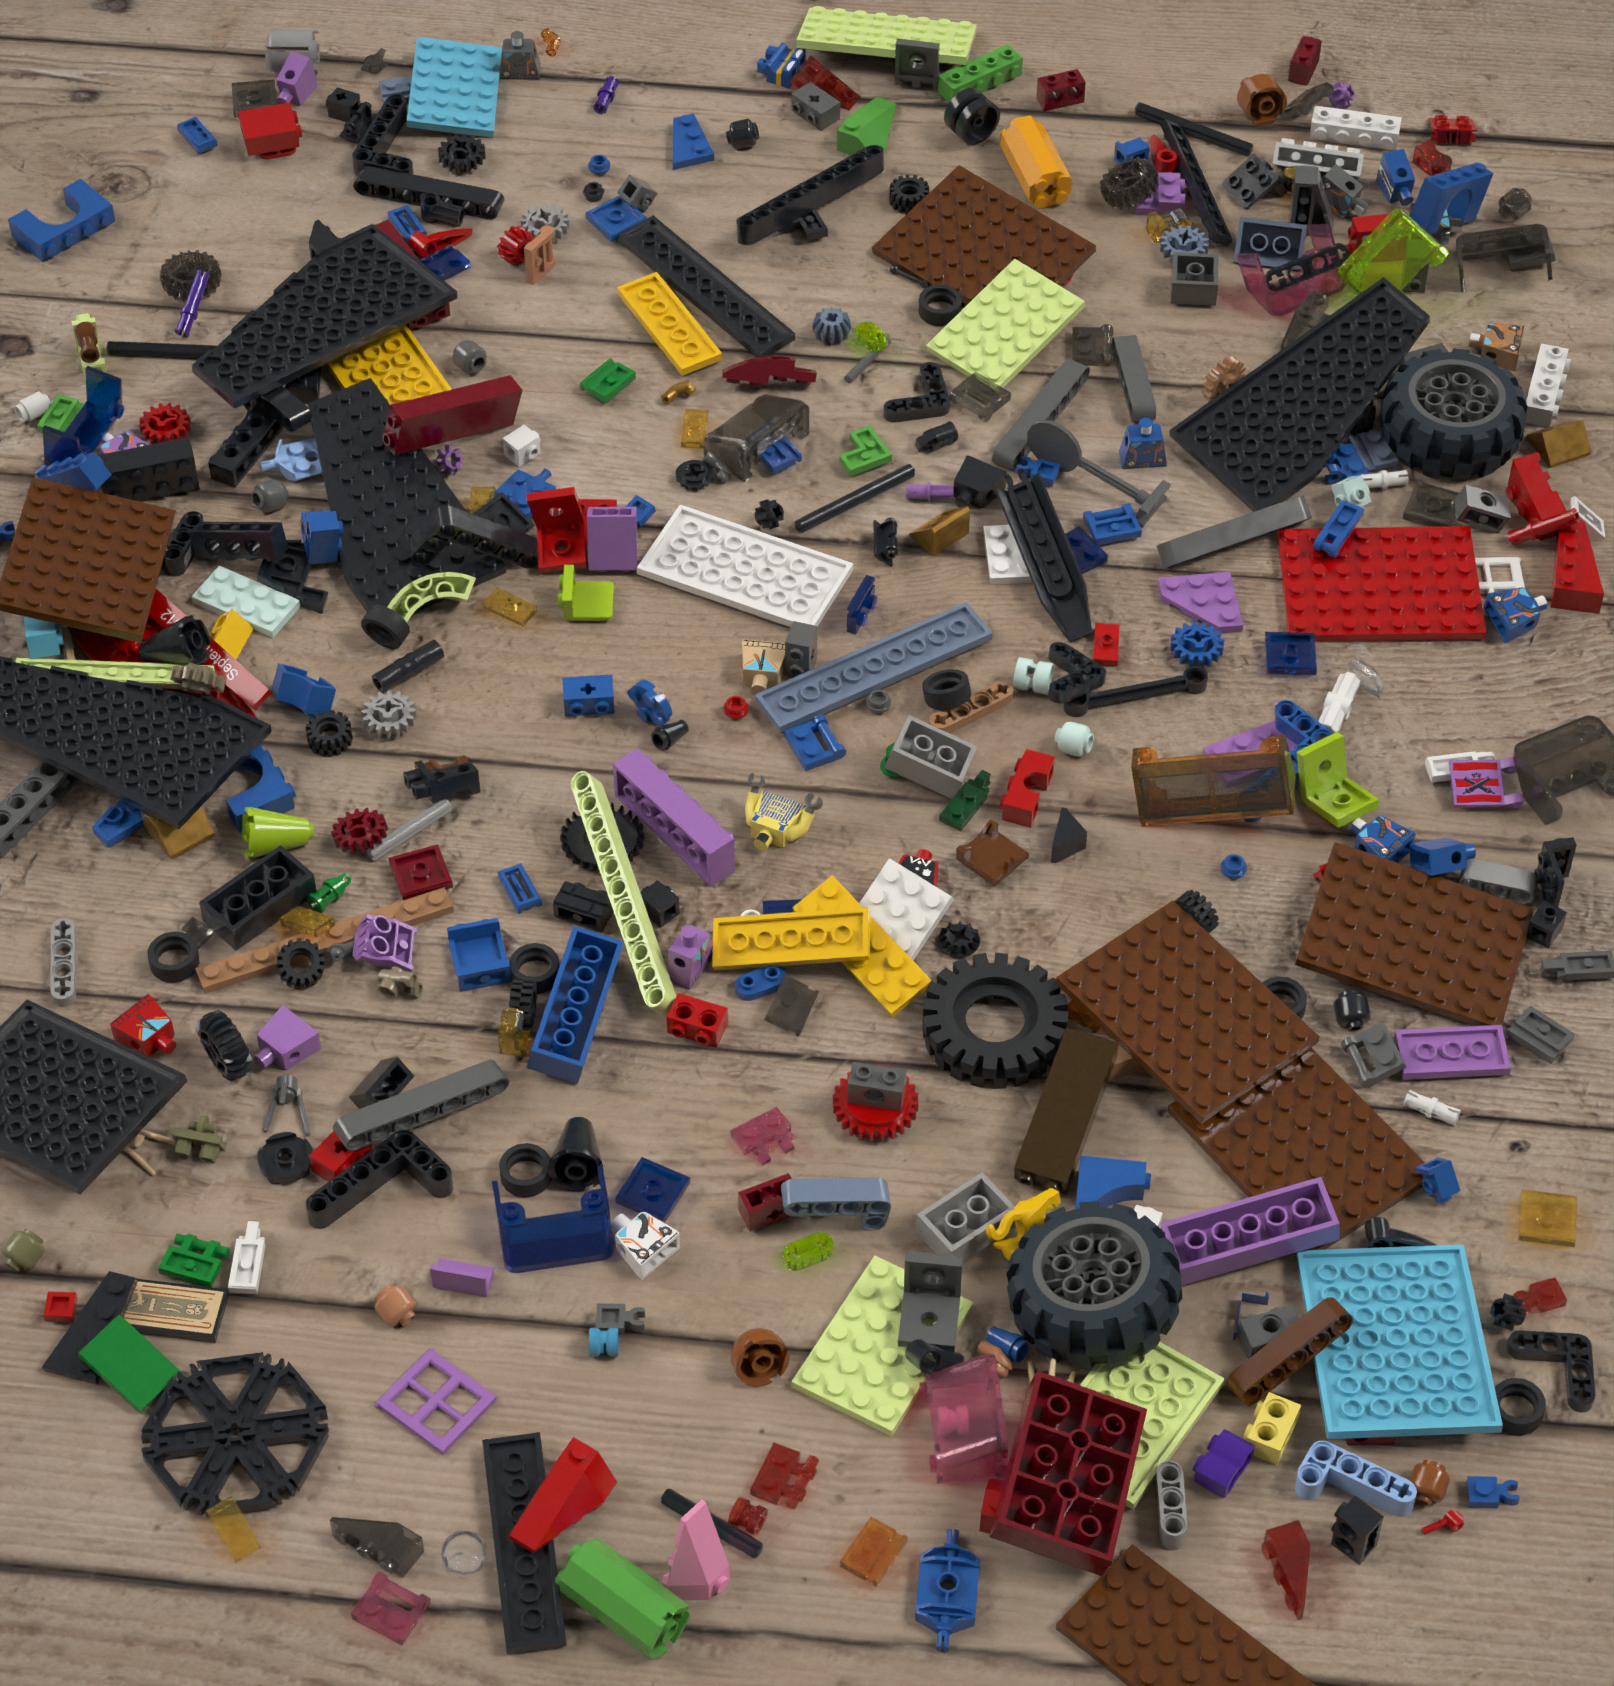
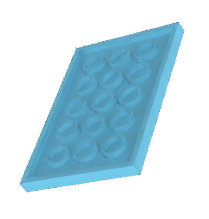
M417 37L406 127L493 138L502 47Z

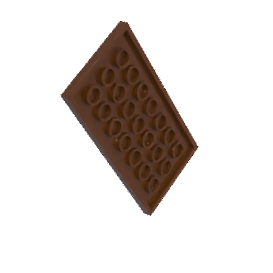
M1133 1544L1056 1623V1630L1127 1686H1316Z

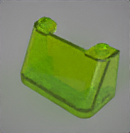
M1396 208L1341 265L1338 276L1354 296H1358L1383 277L1401 291L1426 264L1431 267L1440 265L1449 253L1401 208Z

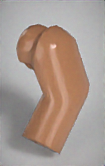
M987 1341L980 1342L978 1353L997 1363L993 1368L994 1373L1003 1378L1007 1377L1009 1370L1012 1371V1362L1000 1347Z

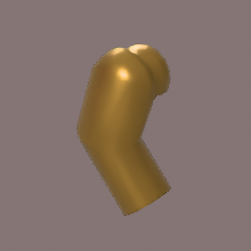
M685 380L672 385L661 396V399L664 403L670 404L682 392L689 397L696 391V387L691 384V381Z

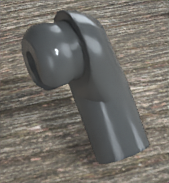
M354 940L344 944H331L326 951L328 958L333 962H338L342 958L353 955Z

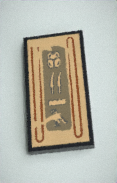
M136 1278L138 1283L124 1319L139 1333L216 1343L229 1297L228 1289Z

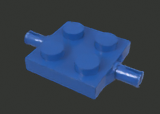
M544 468L537 476H532L518 469L489 499L491 500L503 492L531 519L532 514L527 503V493L554 490L556 486L545 482L552 475L549 469Z

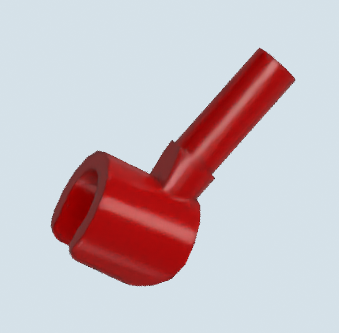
M1449 1510L1441 1520L1421 1529L1424 1535L1446 1526L1453 1532H1457L1464 1526V1518L1458 1511Z

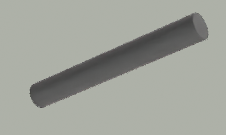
M887 336L883 337L845 375V381L852 383L891 343L890 338Z

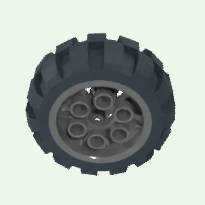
M1453 348L1452 352H1442L1441 349L1425 352L1420 359L1414 356L1400 366L1391 376L1384 389L1380 415L1382 434L1392 452H1397L1399 461L1410 469L1414 467L1421 469L1425 476L1439 479V476L1452 477V481L1469 480L1471 475L1477 474L1481 478L1495 472L1500 465L1503 466L1519 448V443L1523 439L1528 406L1522 387L1519 386L1516 377L1507 367L1499 368L1497 360L1484 354L1480 357L1469 354L1470 350Z
M1099 1201L1079 1202L1080 1208L1066 1211L1062 1207L1046 1214L1042 1226L1033 1224L1018 1243L1019 1249L1016 1248L1011 1255L1006 1273L1010 1309L1014 1315L1015 1325L1024 1339L1032 1345L1035 1344L1036 1350L1049 1359H1055L1057 1363L1062 1358L1067 1359L1069 1365L1076 1369L1092 1370L1093 1364L1105 1363L1108 1364V1369L1128 1364V1357L1136 1353L1141 1357L1146 1355L1161 1341L1160 1334L1167 1335L1179 1314L1178 1304L1183 1298L1180 1264L1174 1245L1165 1237V1232L1146 1215L1138 1219L1137 1212L1133 1208L1114 1203L1112 1208L1101 1207ZM1089 1268H1093V1270H1090V1271H1088V1272H1085V1270H1087V1269H1089Z

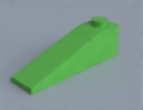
M876 97L847 117L837 130V151L852 155L867 146L879 145L883 147L885 153L896 103Z

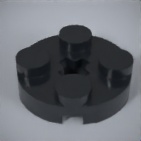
M281 1132L274 1134L265 1140L266 1144L258 1151L259 1169L271 1184L292 1183L308 1177L311 1173L309 1155L312 1153V1147L307 1139L304 1138L303 1140L297 1137L296 1133ZM284 1154L292 1157L288 1161H280Z

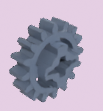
M1179 225L1178 229L1170 227V232L1164 231V235L1160 238V252H1163L1164 258L1170 257L1169 262L1171 263L1173 252L1208 254L1209 239L1205 238L1204 232L1199 233V228L1192 230L1190 225L1186 228Z

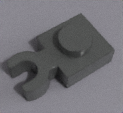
M597 1303L595 1328H599L601 1331H607L609 1328H618L619 1334H624L625 1327H630L638 1332L644 1331V1321H636L635 1319L645 1318V1309L636 1307L626 1311L625 1304Z

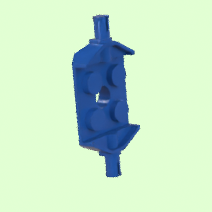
M948 1529L944 1546L930 1548L921 1554L915 1620L938 1634L936 1650L941 1652L942 1641H944L943 1652L949 1651V1636L951 1634L975 1626L980 1559L971 1551L959 1547V1531L954 1529L953 1539L952 1529ZM944 1580H951L956 1584V1587L952 1590H945L940 1586V1583Z

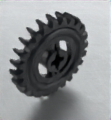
M611 802L610 807L629 862L631 863L633 856H638L640 854L639 849L643 847V840L645 838L643 825L639 823L638 816L632 819V810H629L624 815V807L621 805L620 809L616 812L614 810V803ZM573 811V821L566 818V826L563 825L561 828V848L565 851L566 857L572 859L573 864L577 865L580 863L581 868L586 869L589 866L590 871H595L599 867L590 842L588 844L584 843L587 832L582 817Z

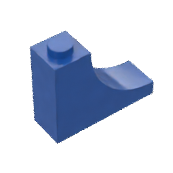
M1080 1156L1076 1209L1080 1208L1079 1202L1099 1201L1101 1207L1107 1208L1114 1203L1128 1200H1143L1144 1189L1150 1190L1151 1173H1146L1147 1162Z

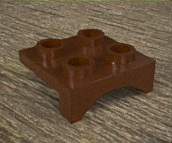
M990 819L974 840L957 847L956 860L995 887L1028 859L1029 853L999 833V824Z

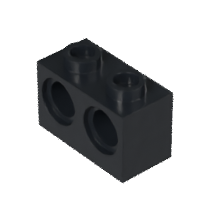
M1354 1496L1348 1504L1343 1502L1334 1514L1336 1522L1331 1528L1333 1532L1331 1545L1360 1565L1377 1546L1384 1516Z

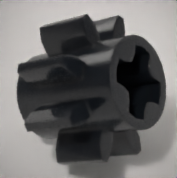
M769 499L760 501V507L755 508L756 522L762 525L763 529L779 527L778 522L784 520L783 507L776 500L769 501Z
M1504 1293L1503 1299H1495L1490 1312L1493 1318H1495L1493 1324L1513 1331L1514 1326L1522 1325L1527 1312L1521 1306L1523 1300Z

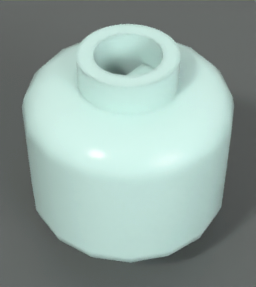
M1069 721L1062 728H1058L1055 733V742L1058 743L1061 753L1081 757L1085 753H1089L1093 746L1094 734L1090 732V728L1087 725Z

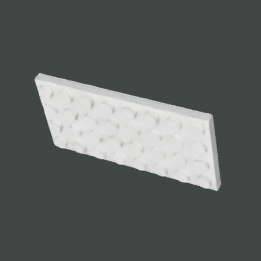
M679 505L637 567L638 575L788 627L792 626L793 621L818 627L853 571V563L683 505Z

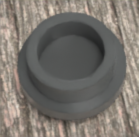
M874 690L867 697L866 706L874 713H883L890 708L891 699L885 691Z

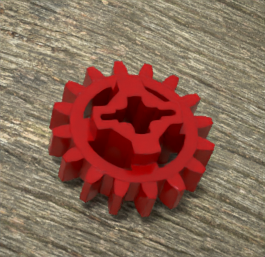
M159 403V408L151 406L150 412L144 411V417L139 418L140 432L143 434L144 440H150V444L180 439V437L186 438L187 432L191 431L190 416L187 415L186 409H180V405L172 407L171 403H168L167 406Z

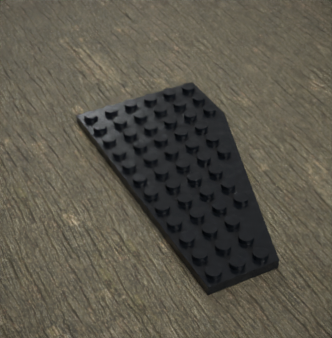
M370 224L318 249L315 252V257L297 273L293 272L274 289V294L256 311H250L231 329L232 333L219 345L203 354L192 365V373L235 409L457 299V291L374 224Z
M1383 277L1170 429V437L1253 512L1284 502L1316 479L1428 326L1430 315Z
M371 378L308 403V409L312 414L311 424L330 512L336 511L338 521H342L343 535H339L342 542V551H339L343 577L367 612L372 605L387 607L401 589L409 583L430 574L445 572L466 574L476 578L473 587L507 573V567L501 559L451 541L428 565L416 566L411 563L409 538L437 508L451 506L465 512L467 511L422 449L394 455L385 446L382 436L390 404ZM445 599L430 600L421 605L415 612Z
M0 656L1 740L177 829H180L272 732L270 724L211 695L203 694L200 697L164 690V686L127 680L125 683L89 676L88 672L51 666L50 669L16 663L12 658Z

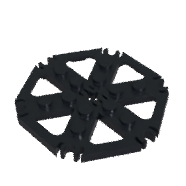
M263 1352L237 1355L196 1361L197 1366L191 1363L189 1367L192 1375L185 1377L179 1371L177 1372L178 1382L172 1376L141 1430L142 1443H152V1445L141 1449L144 1462L180 1508L183 1502L186 1511L190 1509L192 1504L199 1503L197 1508L198 1515L206 1514V1517L275 1508L274 1502L281 1505L282 1499L279 1494L283 1491L288 1492L292 1497L295 1496L293 1485L300 1491L329 1437L328 1423H318L321 1420H327L328 1415L324 1403L289 1361L285 1367V1361L281 1358L278 1364L272 1366L270 1365L272 1362L271 1354L264 1356ZM237 1371L250 1372L251 1374L234 1405L230 1403L212 1380L217 1374ZM283 1385L291 1386L306 1404L305 1409L264 1414L277 1389ZM178 1399H187L205 1420V1422L169 1427L162 1426L173 1404ZM234 1429L239 1431L237 1438H232L231 1434ZM301 1440L309 1444V1448L298 1469L292 1473L286 1472L265 1446ZM206 1453L189 1485L186 1487L180 1486L164 1467L165 1462L169 1458ZM238 1462L260 1489V1492L252 1499L224 1502L220 1500L219 1494Z

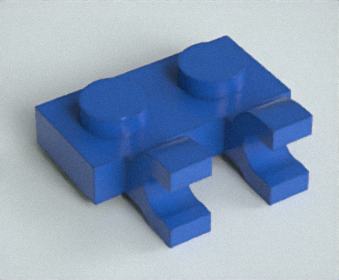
M1353 443L1340 445L1324 467H1327L1330 473L1325 475L1328 485L1335 484L1348 477L1369 474Z

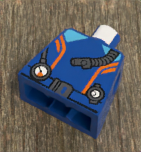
M1142 418L1139 421V425H1129L1126 428L1119 449L1122 469L1167 467L1161 426L1153 424L1152 419Z
M1520 587L1488 593L1483 609L1505 644L1537 626L1540 611L1547 609V601L1542 595L1531 598L1526 588Z
M1378 816L1369 824L1357 818L1350 827V830L1357 835L1355 849L1396 863L1410 853L1409 843L1414 842L1416 833L1384 816Z

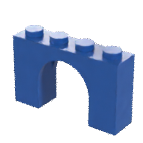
M1473 163L1424 178L1408 220L1411 229L1422 236L1436 233L1446 208L1447 214L1461 224L1474 221L1494 173L1487 170L1484 164Z
M82 179L63 188L66 206L77 214L71 221L57 225L47 224L40 221L27 209L8 219L11 236L42 262L116 222L113 205Z
M261 743L236 769L253 771L261 776L260 781L254 787L226 799L228 816L239 833L242 832L243 814H247L244 810L245 807L282 814L295 808L293 798L296 797L293 786L290 783L286 784L282 770L279 766L275 767L273 765L271 754L268 750L264 751L262 749Z

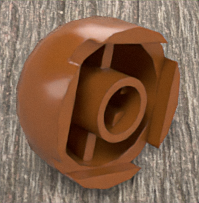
M755 1328L742 1333L736 1339L731 1350V1363L734 1371L742 1382L748 1386L759 1387L772 1383L769 1379L777 1374L781 1376L789 1365L790 1354L783 1340L768 1329Z

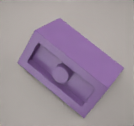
M439 1258L437 1265H431L430 1268L434 1288L482 1297L488 1296L494 1277V1268Z

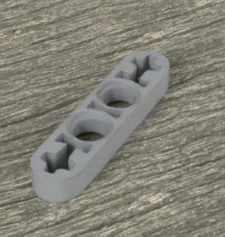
M68 918L57 919L51 925L50 991L53 1002L59 1007L69 1006L76 1000V930L74 922ZM63 929H66V930H65V937H66V939H62V938H61V934H60V933H62V930H63ZM62 948L70 949L67 955L61 956L57 954L58 950ZM61 969L70 970V973L66 976L57 975V972ZM61 986L66 987L67 992H65L64 996H60L62 994Z

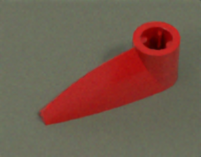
M1153 134L1150 137V153L1156 175L1158 176V173H1175L1176 153L1167 149L1163 142Z
M453 229L428 236L418 231L410 236L408 246L422 258L431 259L470 237L472 229Z

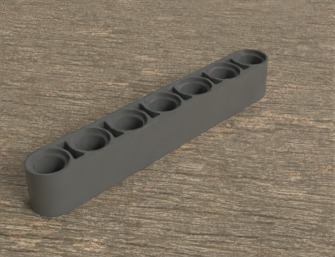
M1069 358L1066 359L998 443L992 455V462L1015 471L1017 464H1021V457H1027L1031 452L1027 442V432L1033 423L1040 420L1055 422L1087 381L1090 367Z
M1302 495L1172 539L1156 547L1166 569L1278 531V529L1296 525L1311 519L1312 516L1306 499Z
M487 1060L346 1114L336 1120L333 1125V1131L348 1151H355L386 1139L399 1130L412 1129L499 1095L506 1090L510 1082L494 1060Z

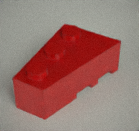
M1538 452L1512 460L1508 485L1506 487V496L1513 502L1519 515L1524 517L1527 523L1531 521L1535 523L1567 511L1558 492H1553L1547 481L1551 478L1548 471L1543 472L1538 463V460L1541 459ZM1558 530L1539 536V540L1542 541L1557 536Z

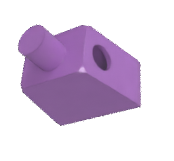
M295 52L290 53L276 81L280 92L276 99L278 104L290 102L295 105H302L316 89L318 84L310 57Z
M283 1005L259 1031L257 1039L260 1052L254 1056V1060L262 1069H265L273 1061L281 1068L289 1069L321 1049L319 1032Z

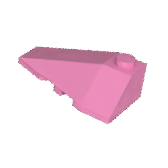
M701 1500L680 1519L674 1539V1544L678 1547L668 1560V1564L672 1568L670 1574H665L662 1580V1585L681 1600H709L716 1593L723 1592L730 1583L728 1560L707 1503Z

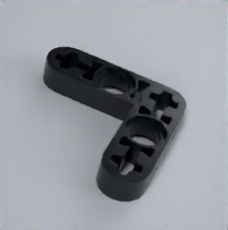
M926 362L920 367L923 396L893 399L885 402L883 412L885 420L889 422H903L941 417L949 413L950 398L941 368L937 363ZM931 387H938V388H940V390H939V391H931V390H929V388H931ZM936 400H940L941 406L936 403ZM913 406H920V407H922V409H921V410H913V409H911V407H913Z
M1055 642L1050 645L1048 659L1069 673L1050 683L1048 691L1050 701L1059 704L1067 703L1105 684L1107 671L1104 667L1066 643Z
M1522 1330L1515 1331L1509 1336L1507 1352L1515 1359L1565 1362L1568 1405L1571 1409L1580 1413L1587 1412L1592 1408L1595 1400L1592 1344L1588 1337L1576 1333ZM1522 1342L1524 1349L1519 1348V1345L1516 1343ZM1533 1342H1536V1348H1535V1350H1533V1347H1534ZM1551 1342L1556 1346L1557 1350L1553 1352L1546 1351L1542 1348L1541 1344ZM1574 1345H1579V1348L1582 1350L1580 1358H1576L1577 1352ZM1574 1368H1582L1586 1371L1587 1376L1578 1378L1574 1376L1572 1370ZM1581 1387H1583L1582 1394L1583 1398L1586 1399L1585 1401H1580V1398L1577 1396Z

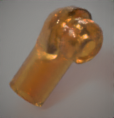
M546 28L541 32V37L548 45L546 54L553 57L557 53L561 40L556 33Z

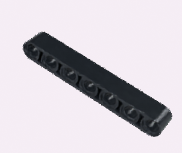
M371 166L362 167L353 183L355 191L361 195L420 206V199L423 194L435 193L440 197V201L464 207L465 215L484 219H495L505 200L499 191Z

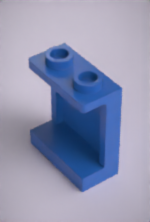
M498 918L457 924L447 928L448 943L460 992L512 982L509 959L506 957Z

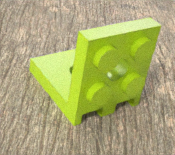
M1336 732L1296 752L1301 802L1333 825L1340 828L1379 808V799L1347 777L1344 736ZM1325 761L1324 765L1319 769L1320 764Z

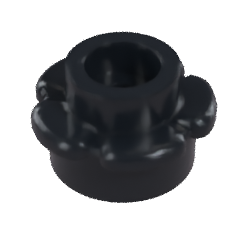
M597 182L588 183L583 190V195L589 202L600 201L605 193L602 185Z

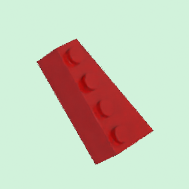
M1580 521V523L1559 529L1557 532L1550 608L1600 614L1604 591L1585 521Z

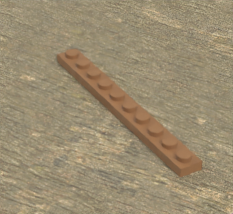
M445 887L195 968L203 992L206 994L276 971L278 953L281 952V947L284 944L288 945L290 940L296 942L297 938H302L301 941L309 939L311 940L310 943H317L318 949H322L323 955L327 954V948L331 944H344L353 941L361 919L366 914L371 916L383 915L387 919H397L410 926H414L453 913V905ZM297 955L292 958L290 965L292 966L310 959L305 955Z

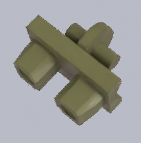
M201 1115L198 1122H189L188 1129L196 1131L174 1127L172 1136L176 1139L174 1152L178 1156L191 1157L193 1146L197 1145L202 1146L199 1158L215 1163L220 1150L225 1151L227 1142L222 1140V1136L207 1134V1132L215 1134L217 1126L209 1124L208 1116Z

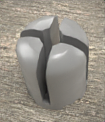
M318 30L270 31L265 40V48L268 50L308 51L295 53L310 57L314 73H319L318 70H315V63H320V44L316 43L314 34L319 33ZM266 52L265 60L269 69L275 73H280L291 52Z

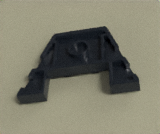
M287 540L289 549L279 559L275 561L263 559L257 581L300 600V604L323 614L328 599V592L306 587L313 564H308L304 543L301 540ZM338 552V560H337V561L341 562V561H340L339 552Z

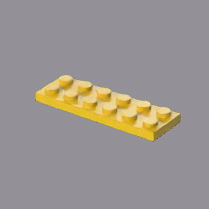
M657 272L617 287L619 297L682 376L722 360V352Z
M832 875L792 908L794 912L859 908L862 906ZM871 916L870 960L841 962L892 1018L924 993L932 982Z
M868 907L713 918L712 967L715 971L870 960V910Z

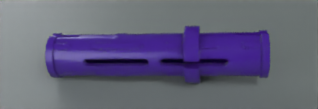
M196 270L185 306L180 310L181 317L175 329V333L181 336L183 331V337H189L193 321L198 317L197 310L210 277L205 271L203 276L201 275L202 270Z

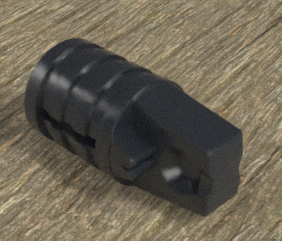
M951 421L924 431L922 436L916 438L915 447L918 452H922L928 449L935 450L946 444L958 441L957 429Z

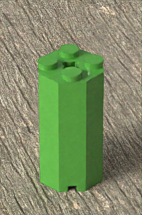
M599 1538L586 1541L583 1545L577 1543L573 1546L568 1554L569 1561L565 1569L555 1579V1583L560 1586V1591L651 1660L663 1656L669 1650L665 1647L666 1643L669 1640L675 1643L690 1619V1613L687 1610H690V1605Z

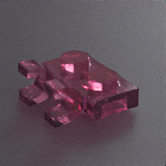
M777 1107L730 1130L731 1138L744 1155L753 1152L762 1166L771 1161V1157L768 1155V1152H770L768 1143L776 1140L785 1154L794 1150V1145L791 1142L794 1139L791 1133V1124Z

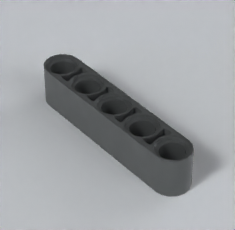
M1137 336L1113 337L1112 352L1131 421H1140V419L1145 417L1155 420L1156 404Z

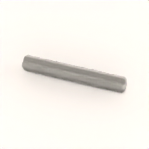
M446 798L441 799L387 834L386 838H381L382 844L375 843L373 850L366 848V855L371 861L377 860L452 810L451 803Z

